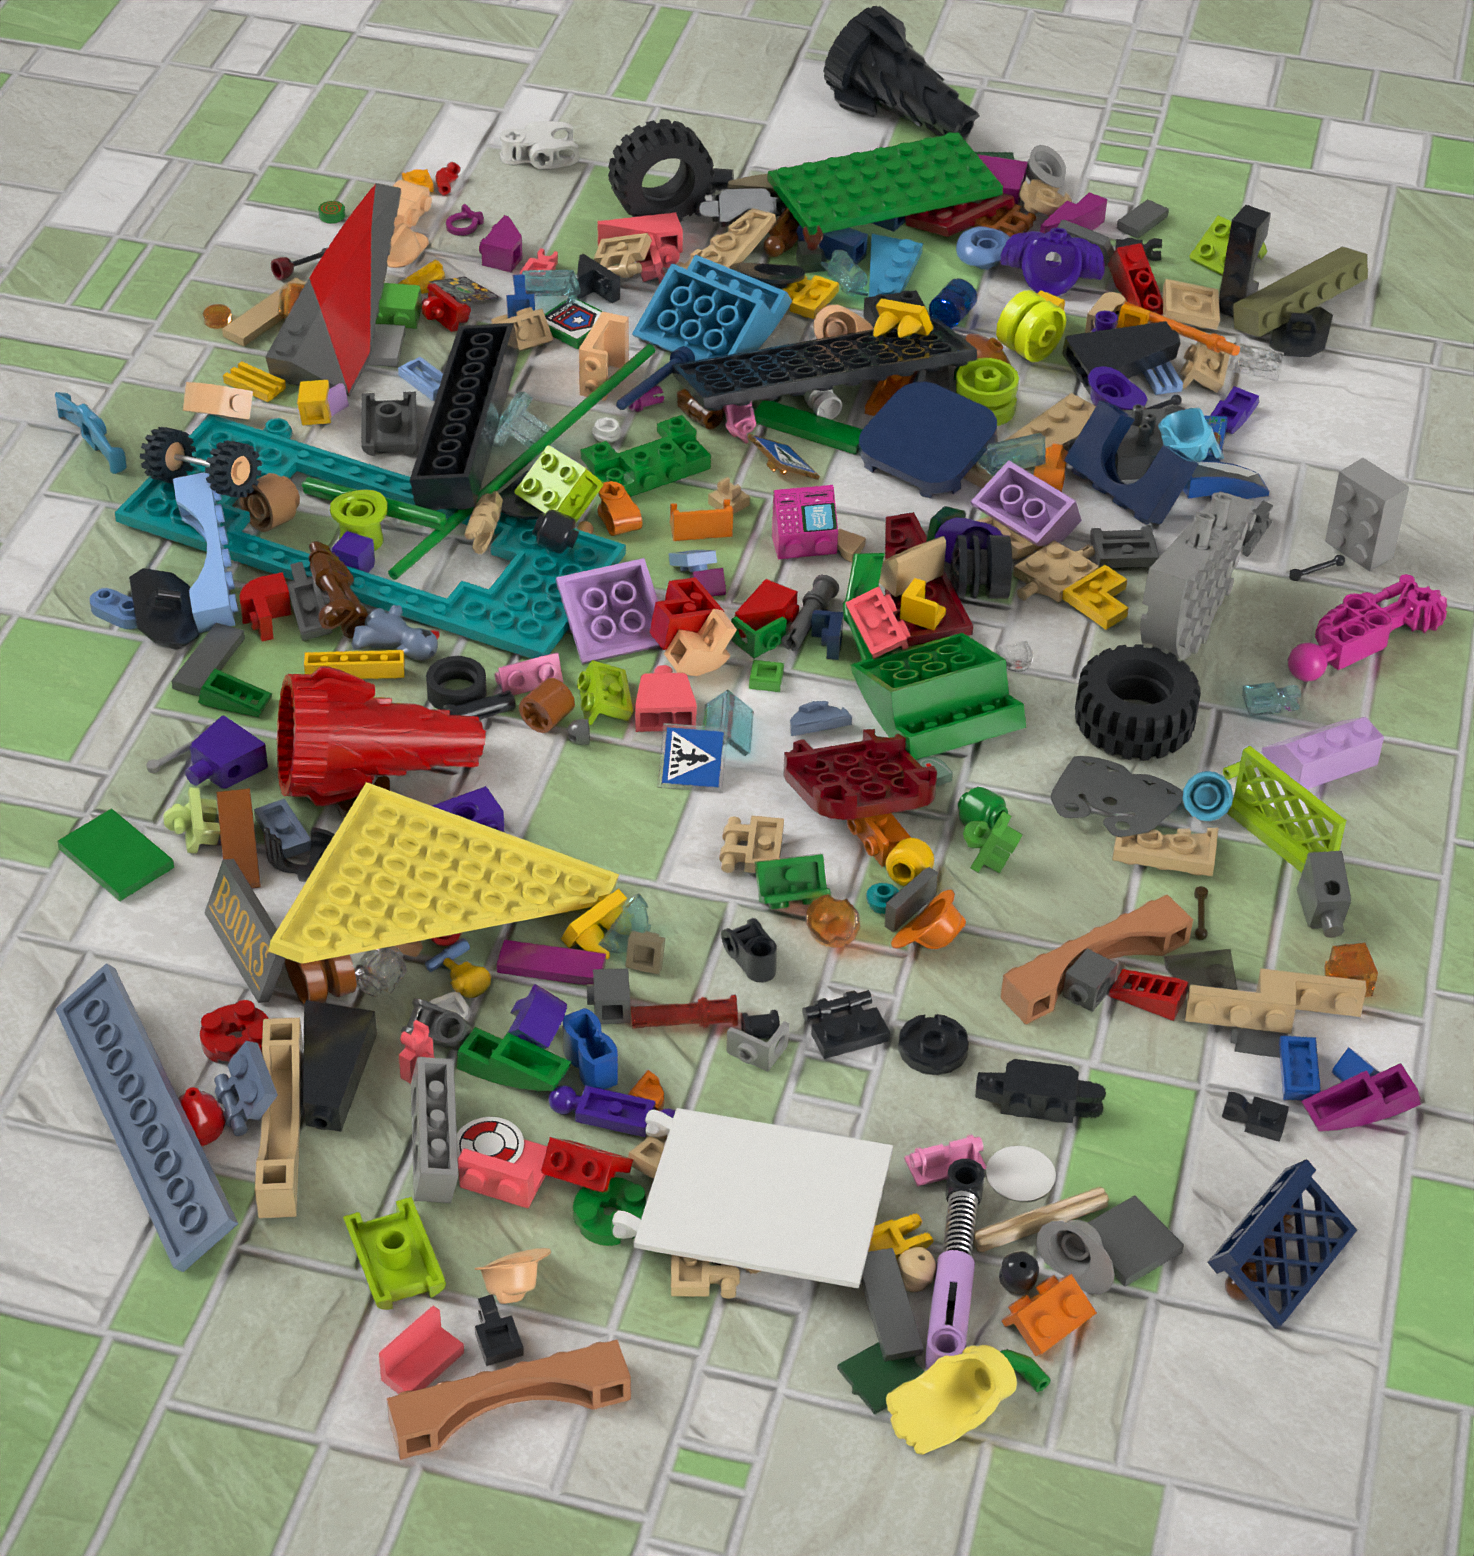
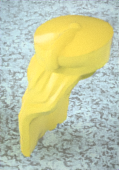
M972 1345L966 1347L962 1354L945 1355L938 1358L927 1371L916 1379L901 1384L887 1394L886 1404L888 1411L892 1414L890 1420L895 1435L899 1439H905L906 1444L914 1447L915 1452L920 1455L957 1440L963 1434L982 1424L995 1411L1000 1401L1015 1392L1017 1386L1016 1374L1008 1359L1000 1351L988 1345Z

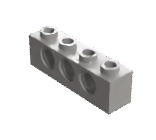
M417 1057L411 1081L414 1201L451 1203L458 1179L454 1059Z

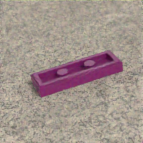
M504 940L496 967L497 973L587 985L593 984L594 969H604L606 954Z

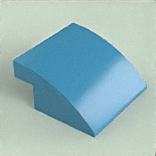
M695 254L687 269L673 263L671 264L632 335L669 352H673L680 346H686L693 351L695 361L758 350L779 324L791 305L792 299L784 290Z

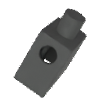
M1342 851L1308 853L1297 886V893L1308 927L1311 929L1323 928L1326 937H1338L1345 931L1343 923L1351 904Z

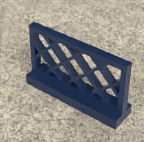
M1308 1159L1283 1170L1207 1262L1216 1274L1225 1271L1274 1329L1284 1324L1357 1232V1228L1312 1178L1316 1169ZM1305 1189L1314 1198L1315 1210L1303 1208L1302 1193ZM1284 1215H1294L1296 1234L1284 1233ZM1305 1217L1316 1218L1318 1236L1306 1235ZM1326 1219L1333 1220L1342 1231L1338 1238H1328ZM1265 1238L1275 1239L1277 1258L1265 1257L1263 1242ZM1285 1240L1297 1241L1299 1260L1287 1259ZM1307 1243L1319 1244V1262L1309 1261ZM1246 1262L1256 1264L1257 1282L1250 1281L1241 1271V1267ZM1266 1264L1278 1265L1279 1284L1268 1283ZM1288 1266L1300 1268V1286L1290 1285ZM1269 1291H1278L1281 1294L1282 1308L1279 1312L1270 1304Z

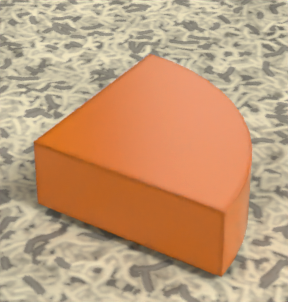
M647 1070L628 1095L654 1100L655 1110L660 1111L664 1107V1091L659 1078Z

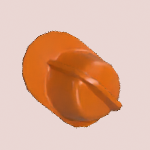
M946 890L936 896L919 915L895 935L891 942L892 947L898 949L915 941L928 949H939L951 943L966 924L965 918L952 903L955 895L954 891Z

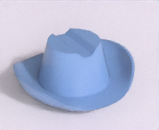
M974 227L960 235L957 241L956 252L959 259L964 263L989 270L991 267L999 265L1001 251L1010 236L997 229Z

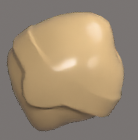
M914 1247L904 1251L898 1257L897 1263L906 1291L919 1292L933 1282L937 1267L934 1257L927 1249Z

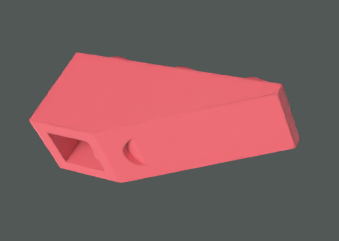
M676 212L597 221L598 246L601 239L648 233V235L653 236L657 249L665 245H672L677 248L679 253H683V229Z

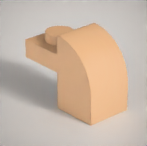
M186 382L183 411L249 420L253 391L221 385Z
M713 609L698 633L678 630L664 655L677 673L699 676L717 670L731 656L725 648L737 629L723 610Z

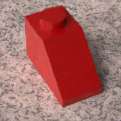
M765 579L735 612V616L755 631L780 617H784L787 620V626L795 620L799 613L800 607L797 605L798 591ZM739 629L740 637L746 638L745 633Z

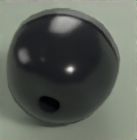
M1023 1251L1006 1255L1003 1258L999 1271L1001 1285L1007 1291L1014 1292L1017 1295H1024L1032 1290L1039 1277L1037 1260L1029 1253Z

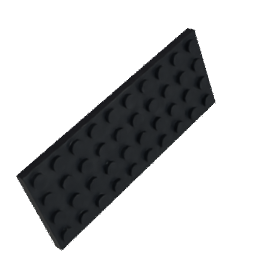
M934 318L930 319L933 330L928 335L914 333L910 336L899 338L897 329H893L884 335L874 337V329L673 364L672 367L673 376L704 409L717 411L723 409L725 405L745 406L750 404L751 401L758 399L773 401L778 399V396L786 394L800 396L804 395L808 390L828 391L836 385L855 386L860 384V381L869 379L872 381H883L887 379V376L891 375L910 376L914 374V371L919 370L938 371L941 369V366H965L969 361L977 360V349L941 320Z

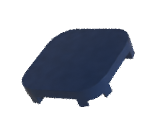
M913 382L899 389L869 421L859 435L860 456L867 470L873 473L877 468L919 487L920 496L930 499L932 494H941L948 491L955 494L959 491L963 477L988 449L994 451L998 444L997 418L990 409L929 382Z

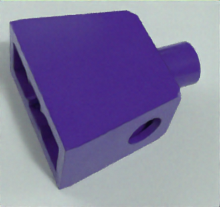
M222 715L191 743L192 766L185 770V775L194 786H198L206 779H209L220 788L227 789L268 768L266 744Z

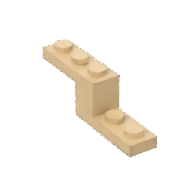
M1260 968L1256 992L1190 985L1185 1021L1291 1034L1296 1009L1361 1017L1366 993V981Z

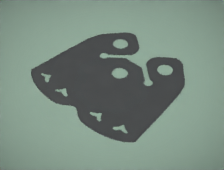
M1074 756L1053 788L1050 797L1057 813L1064 818H1083L1090 814L1091 810L1082 798L1078 797L1079 794H1084L1093 808L1110 814L1136 813L1135 816H1112L1103 820V825L1112 835L1126 837L1147 833L1156 828L1183 802V791L1172 783L1148 774H1132L1127 768L1116 762L1091 756ZM1082 761H1085V762H1087V763H1091V762H1092V763H1095V764H1091V765L1087 766V765H1086L1085 763H1083ZM1107 766L1110 767L1112 770H1117L1118 772H1108ZM1143 780H1146V781H1148L1149 783H1156V784H1152V785L1148 786L1147 783L1144 782ZM1166 789H1169V790L1171 791V793H1175V794H1177V795L1167 794V790H1166ZM1106 797L1114 798L1117 800V804L1107 805L1103 802V799ZM1069 803L1076 804L1079 810L1075 812L1065 809V805ZM1117 822H1126L1130 825V828L1121 830L1115 824Z

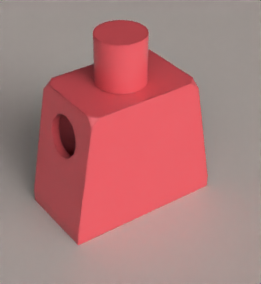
M667 665L656 667L654 673L643 674L635 704V732L667 731V727L696 730L697 705L687 674L673 673L672 668Z

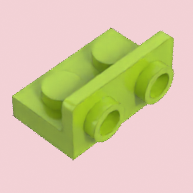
M592 660L587 669L580 673L577 680V688L580 690L581 696L580 708L583 711L584 719H589V725H592L600 713L611 718L628 721L633 714V707L626 670Z

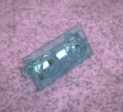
M844 250L834 251L830 263L821 262V265L828 271V276L840 284L841 290L850 296H855L856 294L868 296V293L863 289L868 282L867 274L857 264L853 263L854 261Z

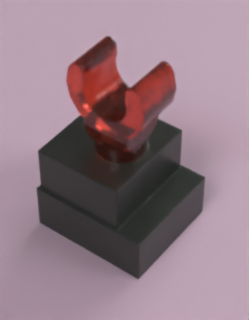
M817 226V232L814 235H809L807 227H804L803 235L805 241L798 242L796 251L798 266L803 268L805 273L827 271V260L823 249L819 247V242L823 239L821 227Z

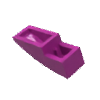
M1089 192L1077 204L1066 201L1041 224L1040 232H1050L1052 228L1058 227L1061 220L1072 222L1093 231L1105 222L1107 199Z
M1399 1063L1372 1077L1366 1070L1302 1100V1105L1318 1132L1353 1128L1381 1121L1421 1105L1416 1085L1403 1065Z

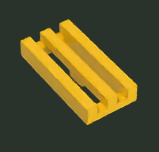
M242 361L238 363V368L233 367L230 369L231 374L226 372L223 375L225 384L237 389L253 391L252 396L265 402L271 401L286 389L285 380Z

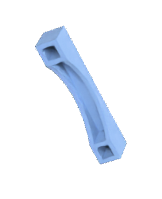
M205 472L173 479L176 502L182 521L192 526L203 536L207 543L204 567L198 579L189 590L192 614L199 633L210 631L215 623L230 627L235 626L234 613L239 612L236 595L230 592V590L235 589L232 571L227 572V567L232 566L228 548L224 549L223 545L228 544L225 526L220 527V523L225 522L222 505H217L216 502L221 500V494L215 493L216 491L209 487L211 483H207L206 478L210 474Z

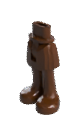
M314 541L309 545L311 553L308 557L315 584L327 592L330 603L326 604L319 612V622L324 629H334L341 625L343 635L346 638H353L355 627L365 626V620L369 615L368 611L350 588L354 582V577L343 561L339 560V557L330 550L328 545Z

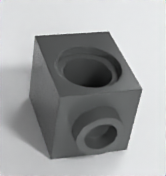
M1087 948L1066 972L1063 997L1093 1012L1108 995L1115 983L1117 963Z

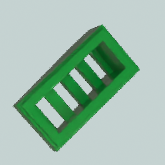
M214 668L201 687L198 703L212 708L259 717L272 698V693ZM253 699L259 700L256 705L251 703Z

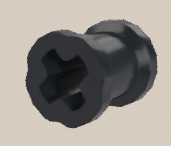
M771 1010L769 1014L751 1016L746 1012L741 1013L740 1016L741 1031L758 1039L771 1038L780 1027L777 1010Z

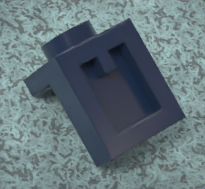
M814 610L812 613V637L821 638V646H827L826 659L839 660L843 638V612Z

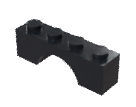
M1246 204L1232 219L1219 295V313L1234 318L1233 304L1258 291L1259 282L1253 280V272L1258 253L1268 234L1270 212Z

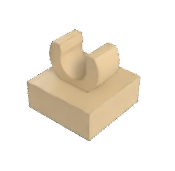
M728 477L719 481L717 484L718 489L708 494V504L715 509H723V501L730 499L733 514L750 505V496L741 490L740 485L730 483V478Z

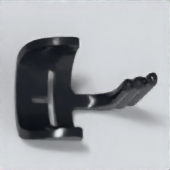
M266 827L264 829V841L268 862L279 871L297 874L300 882H306L335 834L313 827L311 830L309 861L306 865L292 863L284 857L281 839L277 838L275 834H271L270 829Z

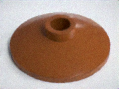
M974 333L968 334L965 337V340L977 349V358L998 359L1011 365L1007 355L1002 350L1003 345L993 337L988 339Z

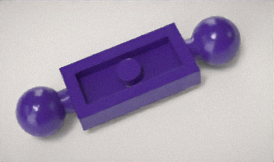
M566 1085L557 1086L549 1095V1105L554 1112L568 1114L576 1110L575 1122L646 1137L647 1123L645 1119L647 1113L650 1110H655L654 1100L585 1086L582 1096H577L576 1092ZM670 1108L660 1110V1112L674 1118L676 1110Z

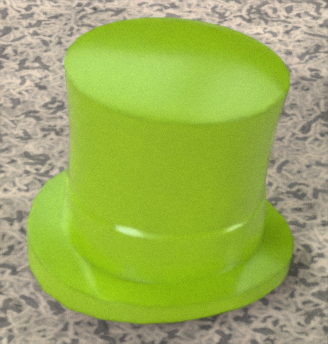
M357 490L342 494L331 502L330 514L339 523V539L346 531L373 539L374 551L382 546L384 537L381 521L387 513V501L381 493L374 490Z

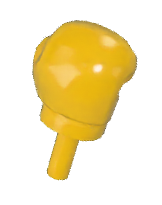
M446 958L443 961V965L451 970L450 978L452 981L450 984L456 992H460L462 996L475 998L483 994L490 986L491 975L486 968L472 965L468 961L458 965L450 958Z

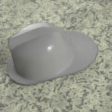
M1035 146L1028 160L1026 176L1030 182L1032 179H1037L1051 187H1062L1066 174L1064 160L1054 149L1048 146Z
M1069 1220L1067 1222L1051 1221L1042 1226L1037 1234L1036 1244L1040 1256L1048 1266L1064 1277L1072 1274L1080 1288L1090 1294L1100 1295L1110 1289L1115 1275L1113 1263L1103 1247L1100 1234L1092 1225L1082 1220Z

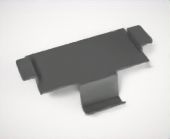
M1237 1027V1029H1232L1230 1042L1235 1044L1234 1052L1280 1058L1279 1039L1280 1036H1288V1033Z

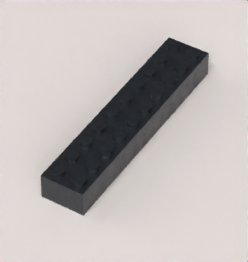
M514 323L458 327L410 477L415 505L435 511L452 508L465 510L475 507L519 355Z

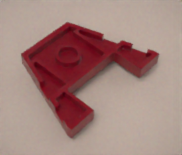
M1002 193L1001 196L984 199L979 204L968 202L905 216V223L909 227L949 237L975 225V220L982 216L990 218L997 215L996 210L1003 206L1006 209L1015 206L1014 196Z

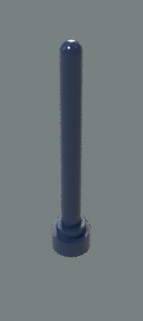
M686 346L678 347L671 353L670 361L621 397L616 402V407L619 410H625L673 373V364L695 361L693 351Z

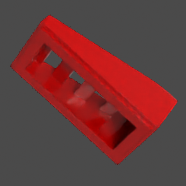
M1122 969L1109 991V996L1174 1021L1187 997L1189 982L1168 976ZM1126 982L1132 984L1130 989L1123 988ZM1141 987L1144 991H1138V988Z

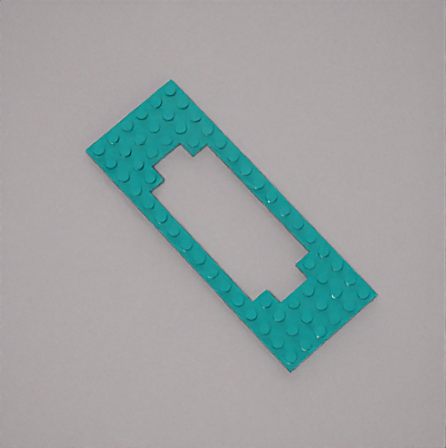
M212 414L188 436L194 441L190 446L196 447V452H193L192 456L207 460V457L212 458L213 455L210 453L212 448L217 449L216 444L219 442L224 443L225 440L253 446L255 448L254 451L260 455L256 460H261L262 466L257 467V470L262 471L261 476L257 475L256 479L269 473L277 474L280 477L285 476L290 479L298 471L353 489L374 490L381 493L384 497L415 505L409 476ZM190 463L194 468L192 472H186L188 475L203 473L205 468L208 467ZM149 476L114 512L116 522L207 552V543L203 536L192 526L182 521L173 483L154 480ZM221 495V500L216 502L217 505H222L225 522H221L220 527L225 526L228 544L223 545L224 549L228 548L231 560L273 574L283 572L284 577L291 580L294 579L290 564L303 562L306 576H312L308 559L309 553L241 532L251 522L250 512L232 506L238 498ZM439 509L437 511L445 513L446 519H448L458 509ZM500 513V518L494 534L498 535V537L490 545L491 555L511 562L489 589L461 581L449 597L444 598L349 566L346 567L354 577V582L350 588L361 603L381 608L388 612L393 605H400L403 611L401 616L533 659L549 655L570 628L556 578L619 564L626 554V545L574 529L579 531L574 547L570 548L567 546L563 553L557 554L536 544V536H533L532 533L538 519L523 520ZM471 515L467 517L461 524L468 525Z

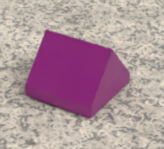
M723 568L694 571L690 575V578L696 577L712 597L726 595Z

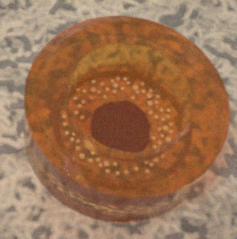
M214 304L208 306L203 311L204 323L210 328H224L232 322L231 310L225 305Z

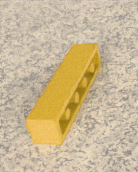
M404 650L305 652L304 656L305 674H313L321 666H329L360 679L405 678Z

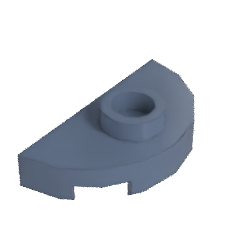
M812 701L801 705L799 711L791 717L790 733L791 736L852 725V715L844 707L839 709L829 706L828 701Z

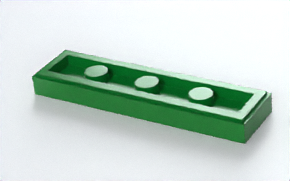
M763 400L754 411L756 424L854 455L859 451V435L863 429L773 401Z

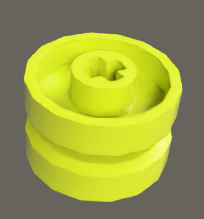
M1024 290L1015 295L1003 309L997 323V339L1001 344L1012 351H1016V353L1028 361L1039 362L1046 358L1060 342L1066 328L1067 318L1065 311L1052 302L1046 301V299L1032 290Z

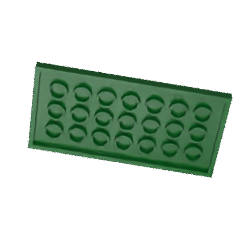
M947 133L946 135L934 138H924L909 143L903 142L885 148L878 147L874 150L854 152L841 157H829L826 160L805 162L792 167H781L777 170L768 171L767 181L808 236L1001 196L1003 193V185L959 133Z

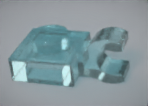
M1274 682L1243 686L1242 696L1249 716L1281 713V707L1287 711H1295L1300 708L1297 698L1301 697V692L1298 685L1276 688Z

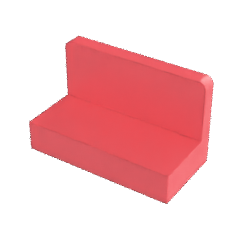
M434 1305L430 1307L379 1353L381 1381L398 1394L404 1391H416L426 1388L464 1354V1344L441 1327L440 1310Z

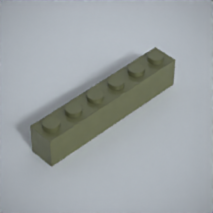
M1342 246L1234 303V329L1261 337L1287 323L1291 313H1305L1368 279L1367 254Z

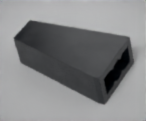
M1164 321L1069 335L1065 337L1062 355L1090 394L1091 386L1088 382V375L1094 368L1110 367L1120 371L1129 379L1176 359L1181 341L1178 333L1172 330L1169 324Z
M310 1000L305 1001L303 1104L306 1126L315 1127L319 1130L342 1132L377 1036L375 1011Z

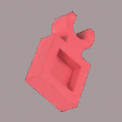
M541 248L537 252V259L529 258L520 271V274H525V282L546 287L555 273V266L558 264V252L554 251L551 256H545V249Z
M418 1020L413 1022L414 1029L412 1034L410 1035L404 1031L400 1038L401 1043L405 1045V1049L399 1054L400 1077L410 1084L417 1057L435 1058L433 1039L428 1036L429 1027Z

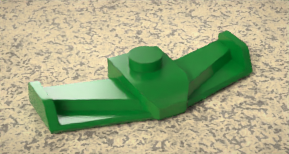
M884 553L854 554L846 599L842 605L844 621L851 628L863 661L873 657L854 623L845 602L879 586Z

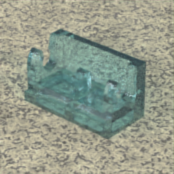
M523 270L522 274H525L526 294L534 293V296H568L566 304H574L577 295L581 292L573 270Z

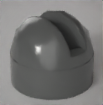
M589 719L572 721L567 728L569 740L574 744L589 745Z

